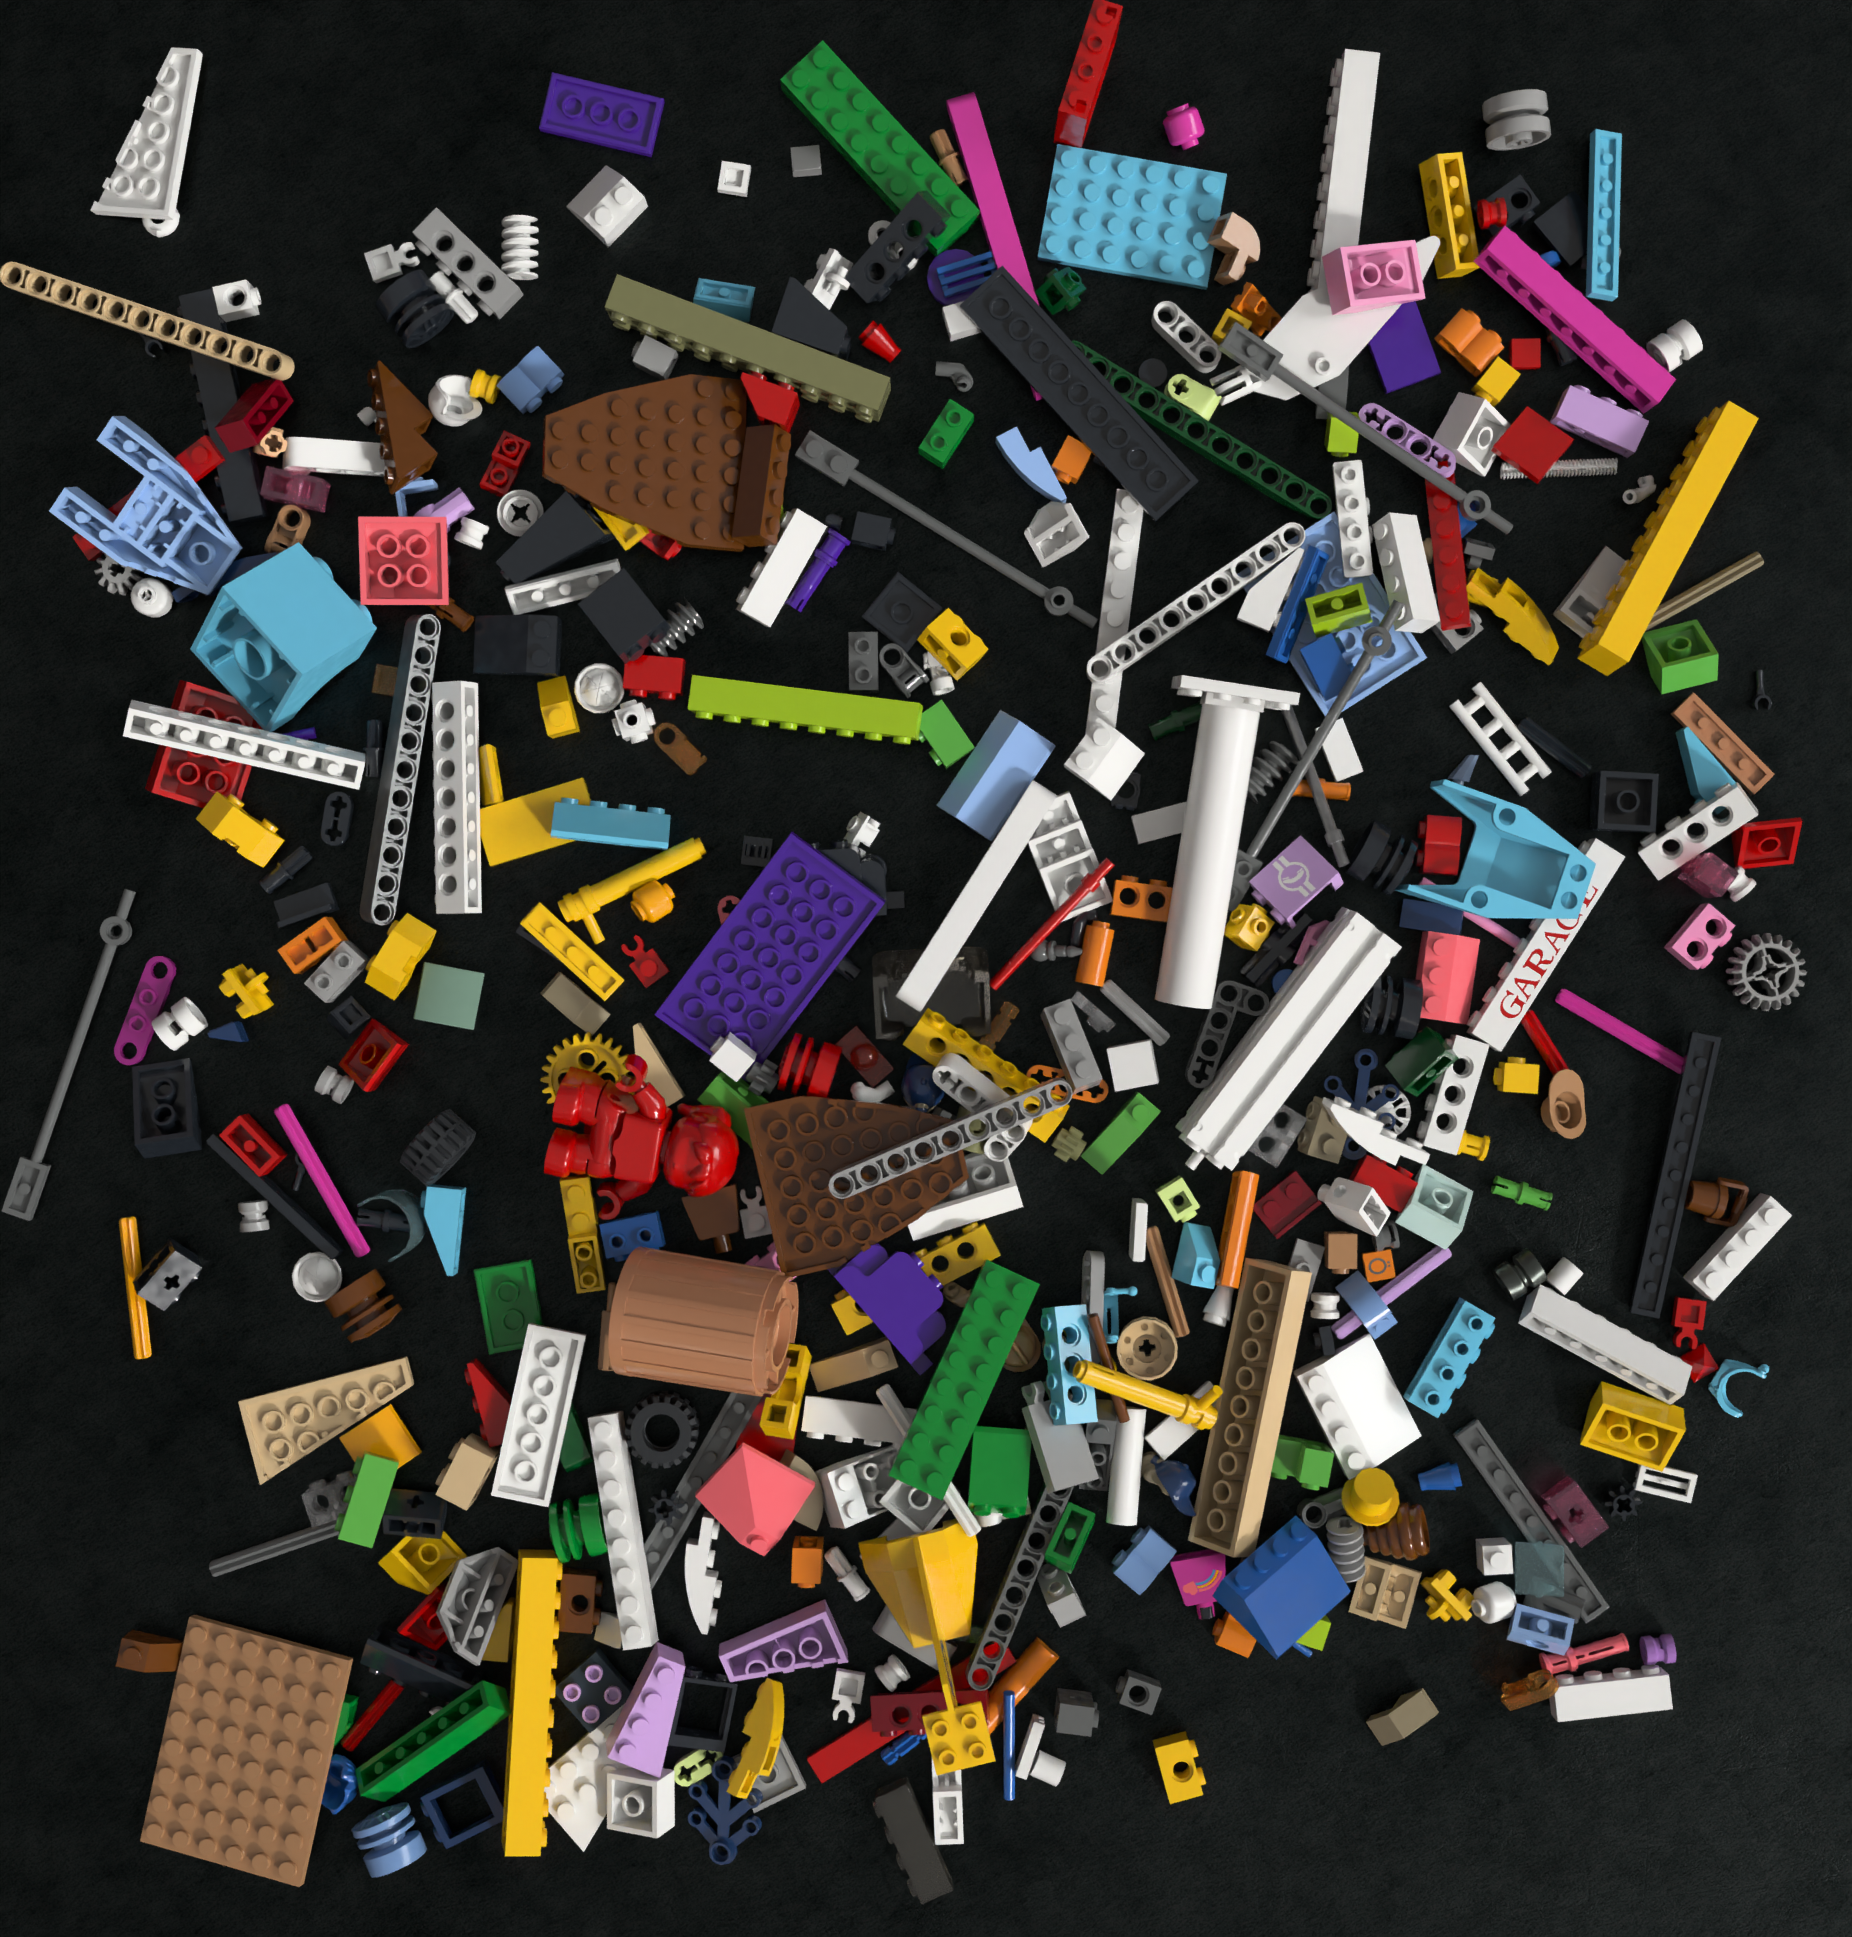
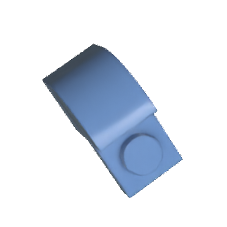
M1358 1270L1335 1287L1374 1339L1397 1323L1391 1314L1392 1312Z

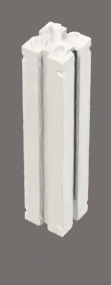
M1341 907L1335 915L1334 921L1328 924L1316 940L1318 941L1316 946H1312L1303 959L1304 963L1302 966L1297 965L1269 1002L1268 1010L1263 1015H1259L1215 1073L1212 1082L1203 1089L1187 1110L1186 1116L1181 1118L1175 1126L1182 1132L1179 1138L1195 1150L1185 1162L1192 1170H1195L1204 1157L1219 1169H1222L1224 1165L1231 1171L1239 1162V1158L1244 1156L1389 965L1390 959L1402 948L1359 913Z

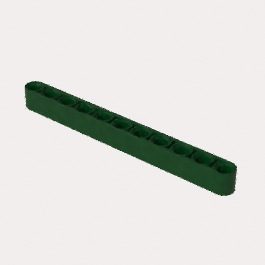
M1072 341L1094 366L1103 368L1105 372L1104 378L1113 387L1118 381H1124L1128 384L1129 390L1127 392L1118 393L1145 421L1309 522L1317 523L1331 512L1332 502L1325 493L1081 342ZM1142 396H1148L1153 400V406L1144 408L1139 404L1138 399ZM1167 411L1174 412L1178 417V421L1175 423L1166 422L1163 418V413ZM1191 426L1199 427L1202 431V437L1192 438L1189 436L1187 429ZM1215 441L1223 442L1227 451L1223 454L1216 453L1212 448V443ZM1240 456L1247 457L1251 462V467L1248 469L1240 468L1237 464V458ZM1269 471L1274 474L1275 483H1265L1261 478V473ZM1289 486L1296 487L1300 494L1299 498H1289L1286 494V488ZM1311 502H1320L1324 507L1323 514L1313 513L1310 508Z

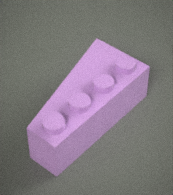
M825 1599L719 1644V1658L730 1682L768 1676L769 1673L781 1671L783 1673L794 1672V1669L811 1666L812 1668L824 1667V1664L838 1662V1664L848 1663L847 1648Z
M656 1642L606 1741L608 1758L655 1777H661L685 1670L683 1653L681 1651Z

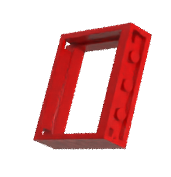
M1105 0L1093 1L1058 110L1053 143L1082 148L1116 43L1123 6Z

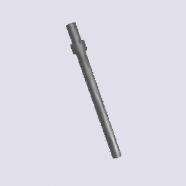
M1290 705V710L1281 711L1300 760L1307 749V745L1292 705ZM1312 762L1305 776L1327 833L1324 835L1327 845L1332 847L1338 866L1343 867L1350 863L1343 846L1345 840L1341 830L1336 827Z

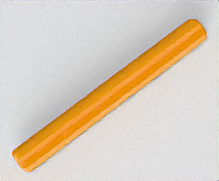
M124 1217L119 1219L134 1357L135 1359H145L152 1354L146 1300L137 1295L132 1282L142 1271L137 1222L135 1217Z

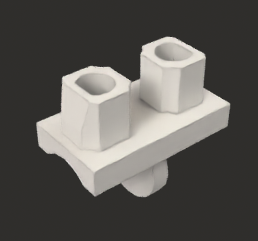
M829 248L827 254L820 255L816 262L817 274L814 279L807 280L804 286L829 310L840 289L848 290L850 283L844 277L853 266L852 262Z

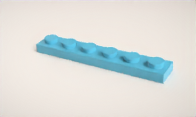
M1595 129L1590 133L1586 297L1613 301L1618 297L1622 134Z

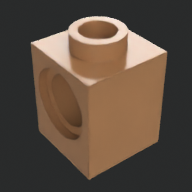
M1324 1231V1266L1332 1269L1334 1274H1349V1269H1357V1234L1353 1231Z

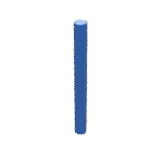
M1012 1690L1003 1692V1796L1008 1801L1015 1799V1692Z

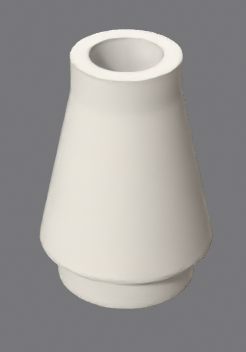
M1217 1285L1203 1310V1313H1205L1204 1321L1225 1327L1226 1322L1230 1321L1234 1288Z

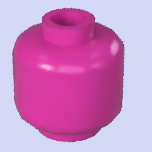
M1187 103L1167 111L1168 116L1164 119L1163 125L1172 146L1181 145L1183 150L1199 144L1197 138L1202 136L1205 130L1197 108L1189 107Z

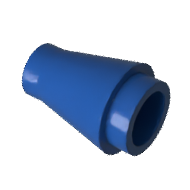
M1447 1462L1418 1474L1422 1491L1456 1490L1455 1487L1462 1486L1457 1463L1450 1464Z

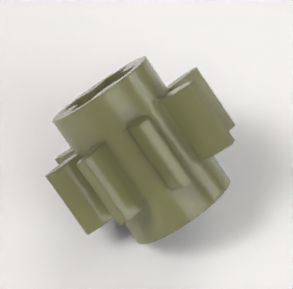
M1071 1126L1069 1131L1062 1127L1051 1144L1052 1147L1057 1149L1054 1155L1067 1162L1069 1157L1076 1161L1087 1142L1081 1139L1084 1133Z

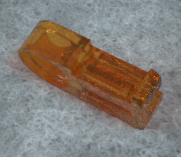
M671 723L660 724L654 731L656 744L688 775H693L698 767L707 761V757L704 755L701 758L702 754L686 740L687 737L675 725ZM665 728L673 729L676 737L671 744H663L659 739L660 732Z
M1539 1670L1528 1674V1678L1510 1684L1503 1683L1501 1690L1504 1694L1501 1695V1701L1509 1711L1552 1697L1559 1688V1682L1549 1670ZM1548 1681L1546 1685L1539 1688L1544 1682Z

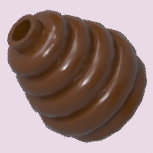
M1399 1503L1396 1515L1389 1522L1379 1526H1366L1363 1528V1545H1368L1373 1553L1380 1551L1385 1556L1392 1554L1396 1559L1405 1557L1407 1560H1415L1419 1555L1424 1556L1429 1553L1428 1526L1424 1509L1420 1504Z

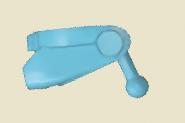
M1134 1286L1119 1289L1106 1288V1291H1104L1103 1332L1107 1344H1115L1119 1340L1118 1294L1135 1296L1138 1291ZM1107 1311H1111V1334H1108Z
M1725 1359L1710 1382L1708 1389L1725 1412L1739 1418V1416L1743 1415V1412L1734 1407L1726 1396L1728 1378L1739 1372H1751L1759 1377L1766 1378V1373L1769 1372L1768 1365L1762 1364L1760 1367L1755 1368L1743 1362Z

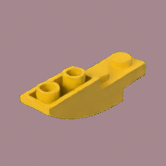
M1477 568L1467 582V591L1471 597L1481 601L1496 616L1507 621L1503 631L1508 634L1512 641L1520 643L1536 659L1550 665L1559 646L1548 621L1538 606L1511 579L1507 578L1502 584H1499L1480 568Z
M584 1174L560 1178L576 1292L578 1294L605 1290L602 1244L590 1176Z
M767 1678L760 1685L756 1695V1703L744 1719L745 1727L742 1732L751 1736V1739L742 1749V1759L738 1768L731 1773L728 1781L729 1787L726 1791L735 1797L747 1799L757 1776L769 1777L776 1760L783 1731L784 1694L782 1683Z

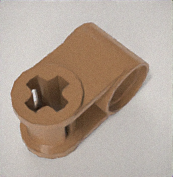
M286 505L281 508L274 527L266 540L265 553L283 552L286 550L280 544H284L288 548L298 542L302 545L311 523L309 514L295 505ZM298 512L300 521L296 526L291 527L289 517L291 514Z

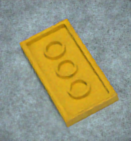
M584 778L480 809V836L489 865L495 866L576 841L551 838L554 803H561V798L579 799L578 805L590 806L591 799Z

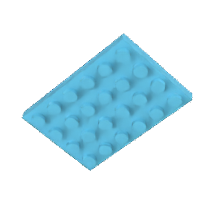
M1057 144L1037 260L1206 290L1214 247L1207 243L1217 218L1220 216L1227 174Z

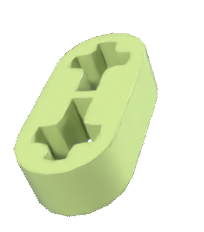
M694 1749L676 1762L673 1769L674 1781L681 1786L693 1785L712 1773L713 1764L719 1757L724 1756V1752H716L715 1762L709 1759L701 1763L700 1761L705 1758L707 1750ZM684 1765V1767L688 1769L693 1765H696V1767L691 1771V1777L689 1778L686 1774L683 1776L680 1775L682 1769L681 1766Z

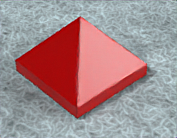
M1704 1343L1679 1357L1683 1362L1692 1366L1690 1378L1694 1383L1719 1369Z

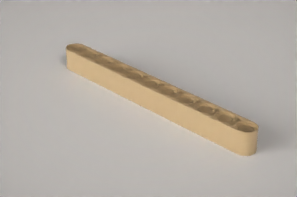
M17 262L5 263L0 270V280L3 285L20 293L277 380H286L294 372L295 366L291 357L275 349ZM21 273V278L17 282V276ZM46 281V288L42 291V285ZM70 290H72V295L70 299L67 300V294ZM97 298L98 303L96 307L93 309V302ZM123 307V314L118 317V312ZM149 315V322L144 326V320ZM175 324V331L170 335V328ZM201 332V340L196 344L195 338ZM227 341V349L222 353L221 346ZM253 350V358L248 362L247 355ZM277 359H279L280 365L278 369L274 371L273 364Z

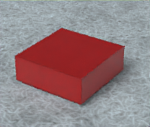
M1540 338L1511 339L1510 366L1515 370L1539 369L1541 367Z

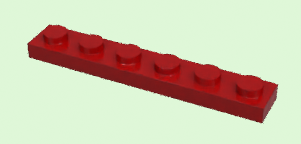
M207 435L201 437L174 458L188 471L195 482H198L225 461V458L210 436ZM136 488L108 510L118 516ZM79 533L73 536V539L89 561H95L104 554L102 550Z
M1448 460L1438 462L1437 468L1449 467ZM1453 473L1446 479L1456 485L1455 473ZM1425 479L1441 629L1446 631L1471 627L1458 501Z

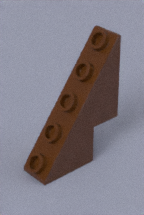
M379 360L375 369L368 370L367 383L368 386L372 387L373 391L371 407L373 411H376L377 415L375 431L377 435H380L381 439L379 454L381 460H384L385 463L384 483L388 484L389 492L393 495L430 470L438 453L421 437V434L426 432L431 422L432 413Z

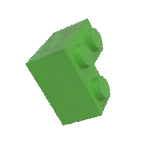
M1279 1434L1271 1477L1287 1479V1475L1294 1476L1302 1483L1304 1488L1319 1490L1320 1486L1328 1488L1334 1452L1323 1442Z

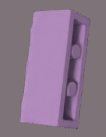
M1570 385L1563 392L1550 423L1626 458L1634 454L1649 421L1642 418L1643 415L1636 410H1624L1617 407V403L1610 398H1598L1591 395V391L1583 386Z

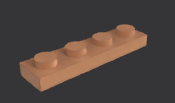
M1691 693L1671 713L1683 727L1688 726L1720 765L1750 795H1754L1775 775L1695 693Z

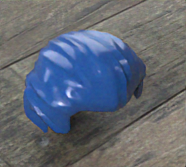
M332 1754L321 1803L332 1814H337L355 1798L358 1789L355 1772L357 1768L355 1764L347 1757L339 1754Z

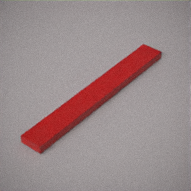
M991 1641L984 1646L983 1652L989 1655L994 1654L998 1649V1643ZM1009 1647L1006 1649L997 1674L1017 1662ZM972 1654L950 1667L954 1689L972 1688L965 1674ZM982 1668L976 1669L972 1674V1679L977 1682L983 1681L986 1678L987 1671ZM940 1674L913 1691L943 1690ZM933 1705L924 1706V1715L937 1712L936 1707ZM896 1707L895 1717L901 1722H906L909 1719V1712L905 1707ZM869 1717L808 1755L807 1761L820 1782L824 1783L897 1736L880 1737V1732H872V1718ZM907 1730L897 1731V1736L901 1735Z

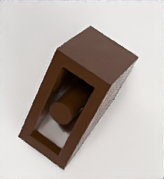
M131 1630L122 1637L116 1666L139 1672L177 1671L184 1641Z

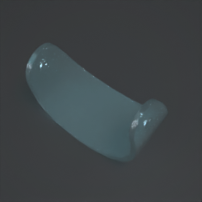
M391 1189L357 1204L360 1207L371 1200L378 1198L386 1199L398 1205L406 1214L410 1225V1239L406 1248L398 1255L389 1259V1262L412 1250L421 1242L427 1232L428 1224L424 1217L425 1208H421V1200L417 1195L406 1190Z

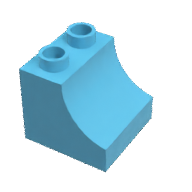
M298 542L222 586L190 650L265 731L272 732L293 719L302 706L323 685L357 660L377 627L372 623L371 614L366 606L361 605V602L358 600H351L333 580V574L329 566L322 559L312 557Z

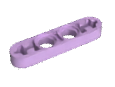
M1369 403L1360 409L1359 417L1361 421L1444 478L1450 477L1454 473L1456 458L1450 450L1380 405ZM1373 413L1376 414L1377 421L1384 425L1381 432L1379 431V423L1374 420L1370 421V423L1366 422V414L1368 416L1373 415ZM1392 427H1399L1403 430V436L1400 439L1393 440L1387 436V431ZM1416 442H1422L1427 446V450L1424 454L1416 455L1411 452V446ZM1432 450H1435L1434 458L1442 462L1444 459H1448L1449 467L1437 468L1438 462L1430 457Z

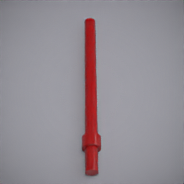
M1106 858L1091 874L1088 872L1081 880L1082 884L990 979L988 984L997 990L1090 891L1094 892L1101 885L1100 881L1115 865Z

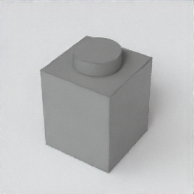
M645 335L642 342L637 341L631 354L634 357L632 361L636 368L660 380H667L679 358L676 350Z

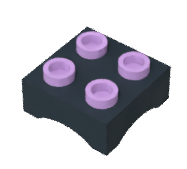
M598 1646L578 1666L556 1683L555 1694L587 1731L591 1733L626 1703L633 1685L617 1671Z

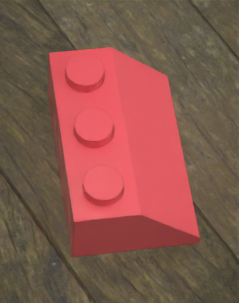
M1422 931L1415 979L1422 980L1423 1002L1420 1018L1467 1024L1480 939Z

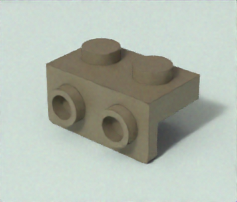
M1314 1096L1313 1102L1309 1103L1306 1110L1307 1121L1305 1127L1298 1135V1151L1338 1164L1347 1134L1328 1114L1322 1104L1323 1098Z

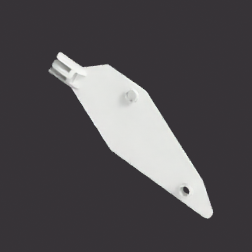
M1430 236L1416 243L1422 280L1440 246V240L1436 236ZM1324 285L1303 295L1263 341L1283 354L1279 362L1281 366L1314 388L1338 377L1402 304L1358 313L1332 315L1327 285ZM1242 365L1210 379L1211 385L1214 386L1237 375V378L1217 387L1214 390L1216 396L1224 395L1242 386V389L1220 399L1221 406L1251 392L1288 400L1301 394L1273 374L1265 382Z

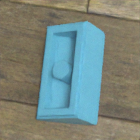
M698 278L693 303L739 321L749 322L755 287Z

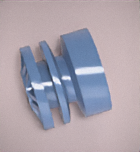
M407 1802L381 1808L361 1820L351 1830L356 1839L361 1838L357 1842L359 1849L372 1848L363 1857L369 1875L372 1878L390 1874L411 1864L427 1850L419 1830L407 1831L415 1823V1818L412 1815L407 1816L411 1812Z

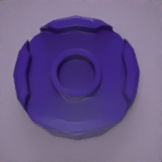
M960 249L944 251L936 256L929 266L927 275L929 290L934 299L943 306L965 301L978 289L945 298L936 272V268L974 257L968 251ZM977 264L971 267H967L949 274H945L944 277L946 278L958 273H962L980 267L982 265ZM984 273L947 284L948 289L984 278Z

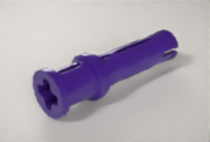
M831 528L827 531L829 535L820 549L816 548L814 551L815 559L786 601L788 605L799 612H802V609L828 569L837 565L838 562L836 560L844 547L849 546L851 541Z

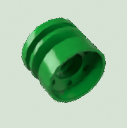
M599 1492L580 1496L578 1510L575 1509L570 1499L564 1500L563 1508L559 1501L550 1503L549 1533L560 1562H569L571 1553L575 1560L581 1559L583 1545L586 1546L591 1557L608 1553Z

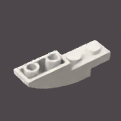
M1336 1096L1334 1101L1323 1098L1322 1104L1335 1123L1349 1137L1370 1153L1395 1166L1400 1155L1426 1165L1430 1154L1422 1149L1423 1144L1407 1137L1406 1141L1397 1139V1133L1383 1128L1384 1123L1375 1118L1376 1112L1361 1107L1359 1111L1350 1108L1352 1103Z
M707 1511L704 1512L699 1539H688L685 1554V1581L690 1608L701 1634L706 1635L710 1626L715 1627L718 1609L713 1608L714 1597L720 1598L722 1581L717 1580L718 1571L707 1569L708 1567L713 1568L715 1550H710L712 1539L717 1540L720 1522H715V1517Z

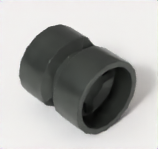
M1528 1248L1514 1255L1512 1263L1505 1261L1492 1269L1498 1283L1512 1301L1527 1293L1528 1286L1535 1288L1548 1279L1542 1266Z

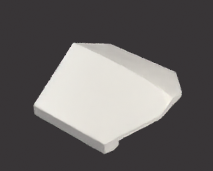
M1053 501L1037 511L1031 524L1024 532L1042 567L1073 552L1089 538L1072 504Z

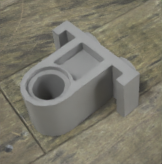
M1048 1563L1040 1567L1037 1579L1051 1614L1053 1613L1060 1628L1086 1616L1083 1605L1067 1573Z

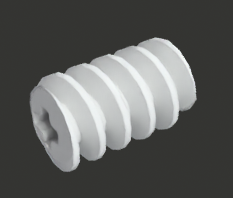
M511 215L502 220V225L506 229L502 231V237L505 241L502 242L501 247L506 252L501 255L502 261L505 262L501 266V270L509 278L516 280H533L538 278V274L530 272L531 268L538 267L537 262L530 260V257L538 255V251L530 249L531 245H536L539 241L530 237V234L539 232L537 227L530 225L538 220L535 217Z

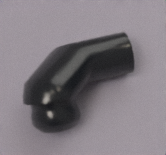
M1097 909L1085 911L1076 916L1071 926L1069 945L1082 947L1086 924H1093V920L1097 921Z

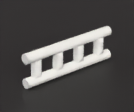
M1479 682L1472 688L1477 695L1464 706L1457 700L1449 707L1519 796H1522L1529 790L1524 783L1537 772L1543 779L1552 771L1485 686ZM1485 705L1494 716V719L1483 728H1480L1471 714ZM1502 727L1512 741L1499 751L1489 737ZM1520 750L1530 764L1516 773L1506 760Z

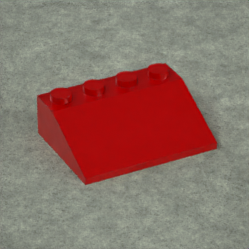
M179 681L171 709L264 730L234 697L187 681ZM159 744L145 790L201 808L207 805L216 792L226 797L232 794L241 800L252 765Z

